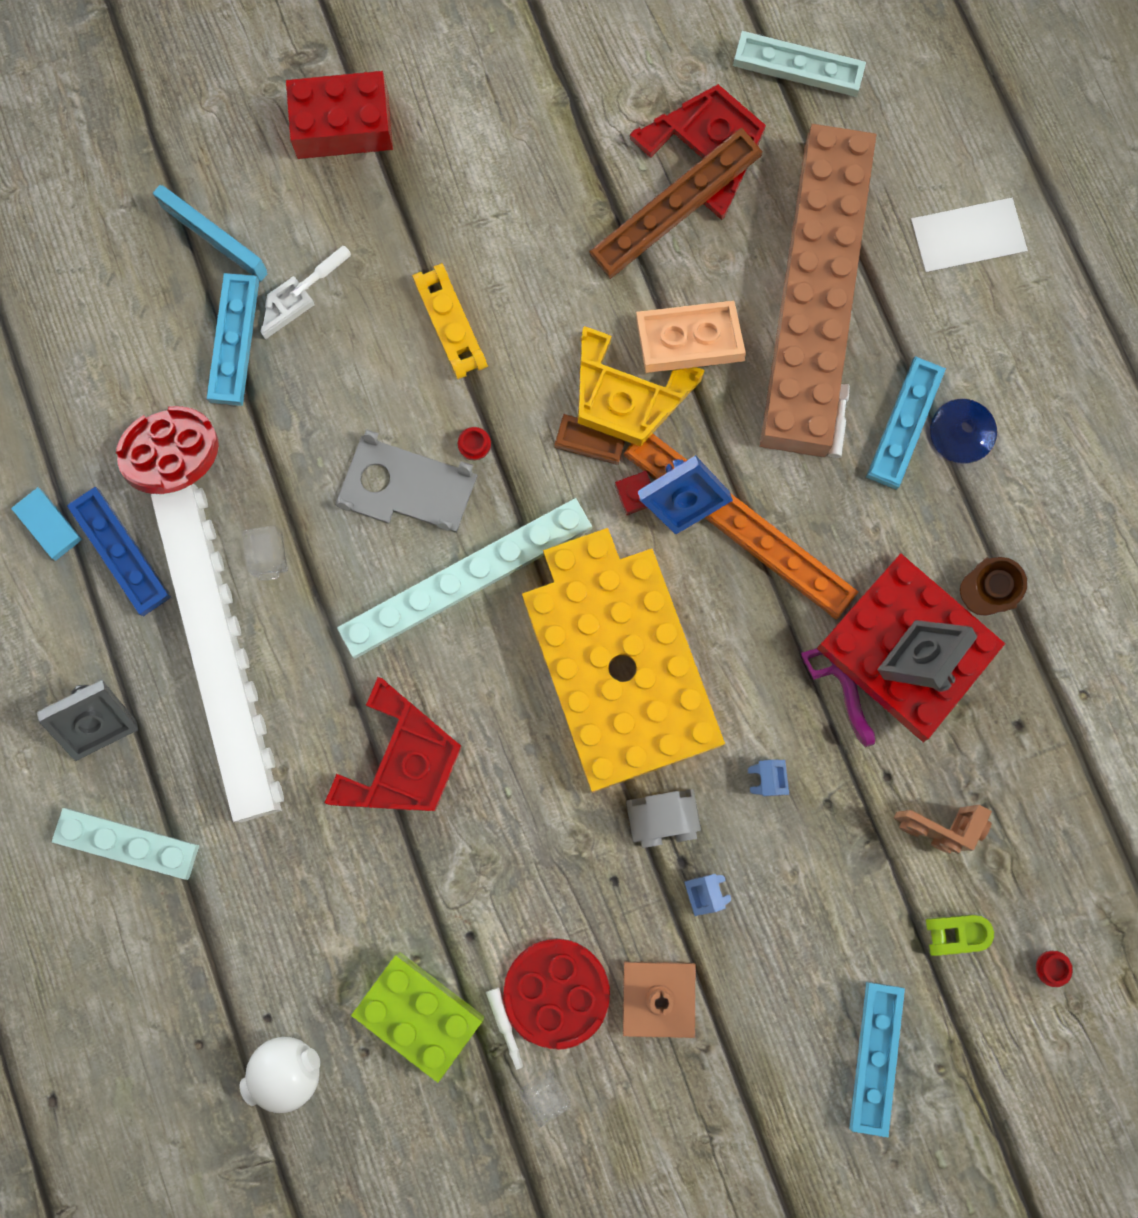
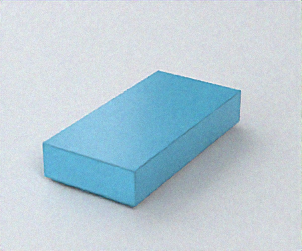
M39 487L11 508L48 555L55 561L83 540Z

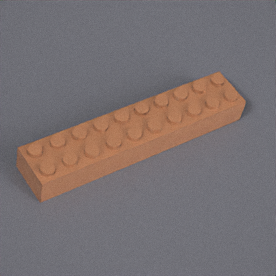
M811 124L804 148L759 447L826 457L833 445L876 133Z

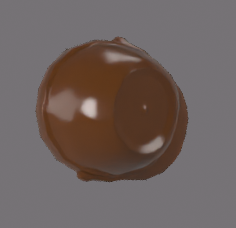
M986 557L964 577L960 585V595L966 607L976 615L988 616L998 612H1005L1017 608V604L1023 599L1028 588L1027 576L1019 563L1010 558Z

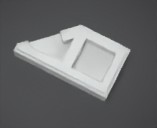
M294 276L267 294L265 317L260 331L265 339L315 305L305 290L295 297L290 294L299 285L298 280Z

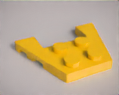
M584 326L581 336L578 424L641 447L701 382L705 370L698 367L675 369L672 371L666 387L654 384L603 365L602 362L610 346L612 336Z

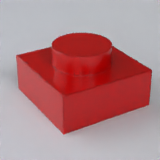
M647 471L615 482L614 486L626 516L647 508L640 501L638 494L640 489L651 483Z

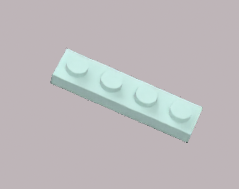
M745 31L741 33L733 63L734 67L857 97L866 65L865 61Z
M62 808L52 839V843L184 880L190 878L199 849L197 844L68 808Z

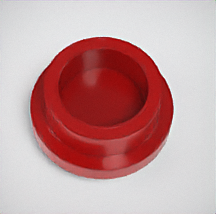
M470 427L459 435L458 449L466 459L480 460L489 453L491 440L485 430L479 427Z
M1046 951L1036 961V974L1045 985L1061 987L1070 981L1073 973L1072 963L1062 952Z

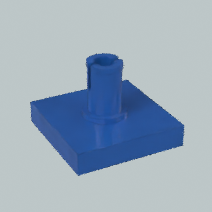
M696 455L687 461L679 459L672 461L674 469L669 463L665 468L666 474L638 491L640 501L674 534L680 533L733 501L730 491Z

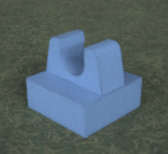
M785 760L759 761V764L748 768V774H759L761 776V784L750 787L752 794L763 796L789 795Z
M711 874L684 882L694 916L726 909L725 905L731 901V896H722L719 883L726 881L723 875Z

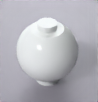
M277 1037L268 1040L255 1050L247 1064L245 1078L240 1081L241 1095L248 1105L254 1106L257 1104L269 1112L287 1113L303 1106L312 1097L317 1088L320 1058L314 1049L299 1039Z

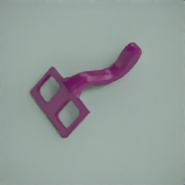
M812 649L801 653V657L813 680L832 674L840 681L848 718L857 739L865 748L874 745L875 733L864 717L857 684L832 662L830 667L814 670L809 659L823 655L819 650Z

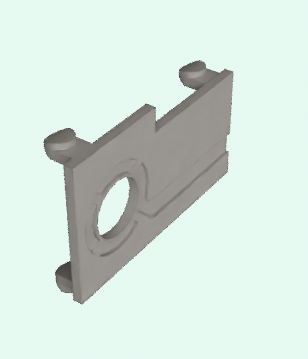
M366 429L364 436H361L335 505L343 510H351L386 523H390L395 511L436 525L443 530H451L457 533L478 476L472 472L473 465L461 461L457 468L379 442L377 439L379 433ZM381 465L389 471L390 483L384 490L370 492L363 487L361 482L362 474L369 466Z

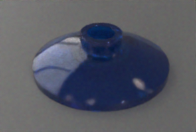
M955 399L942 405L934 414L930 425V436L934 447L943 457L956 463L968 464L981 460L992 450L997 439V425L991 412L982 404L970 399ZM962 423H968L972 427V432L964 431Z

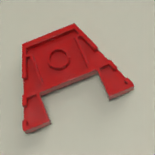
M717 84L682 103V107L668 115L662 114L655 118L654 122L648 126L633 130L630 133V140L652 158L672 135H676L703 159L741 127L759 145L766 125ZM748 168L703 203L721 220L725 218Z
M377 677L366 706L397 718L399 721L373 783L369 787L336 774L324 803L331 806L436 812L462 746L383 678Z

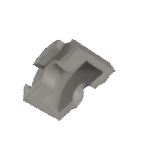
M694 789L626 801L633 842L641 841L642 848L663 845L662 837L674 835L677 842L697 839L696 832L701 831Z

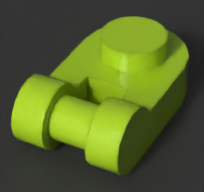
M979 915L925 919L927 930H931L932 944H929L931 956L980 952L986 950L994 940L992 924L988 919ZM954 928L956 942H947L945 929Z

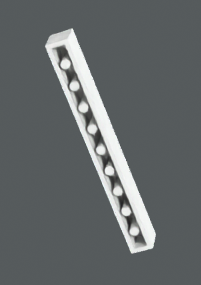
M193 483L176 492L151 494L233 822H245L282 811L280 802L284 801V795L279 781L274 782L271 768H275V760L271 749L265 748L262 735L267 733L266 725L262 715H257L254 702L258 701V695L253 681L248 682L245 669L250 667L245 649H240L237 636L241 635V629L236 616H231L228 604L233 603L232 594L228 584H223L220 572L224 571V563L219 551H214L212 540L216 539V533L211 520H206L204 508L208 507V502L202 488L198 489Z

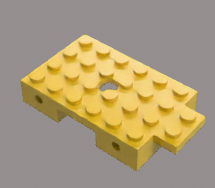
M608 528L543 550L554 583L522 593V598L542 656L553 681L591 793L725 745L653 548L620 559ZM625 655L635 662L636 674L631 680L619 682L610 675L609 664L616 656Z

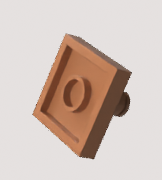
M624 961L623 1036L695 1038L696 964Z

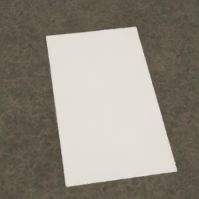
M1013 198L911 218L926 272L1028 251Z

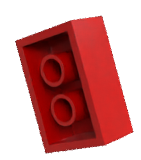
M383 71L286 80L290 141L297 159L393 150L389 96Z

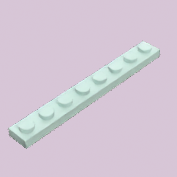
M575 498L340 625L337 629L352 657L356 659L543 557V550L574 540L592 530V525Z

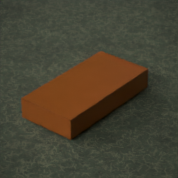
M563 414L554 448L619 465L625 441L578 424L577 417Z

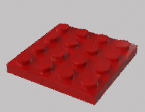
M900 553L816 649L919 740L925 742L932 736L1006 643ZM915 620L972 627L977 636L974 643L951 672L955 677V682L950 683L952 686L946 691L938 692L932 687L884 680L877 670Z

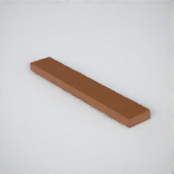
M741 127L589 251L590 256L610 279L613 278L762 156V150Z

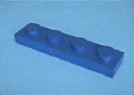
M97 487L92 488L67 505L139 615L144 617L172 598Z

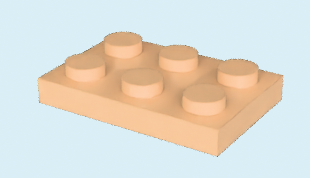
M735 301L636 312L645 373L745 361L746 351Z

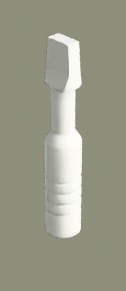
M342 245L315 268V271L304 281L300 282L290 294L295 297L302 291L309 289L319 278H325L351 256L348 248Z
M841 384L833 445L828 452V456L832 458H841L846 427L844 415L846 402L849 401V384Z
M499 987L487 991L486 995L495 1016L499 1032L504 1035L509 1055L517 1070L522 1068L523 1064L512 1034L513 1026L507 1017L502 994Z

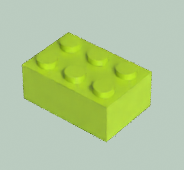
M401 952L393 957L351 1014L353 1018L437 1083H439L485 1018V1016Z

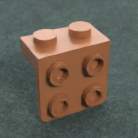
M981 805L960 807L950 830L912 810L896 812L893 819L901 823L899 829L915 837L922 835L933 839L931 845L945 853L951 854V852L960 854L961 851H974L978 840L983 841L986 838L992 822L988 821L992 811Z

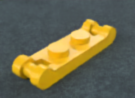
M443 263L433 266L434 270L425 274L418 272L413 274L412 278L458 380L466 377L467 372L476 368L480 371L487 368L488 365L450 282ZM439 282L442 289L430 293L428 287ZM470 351V357L460 360L458 355Z

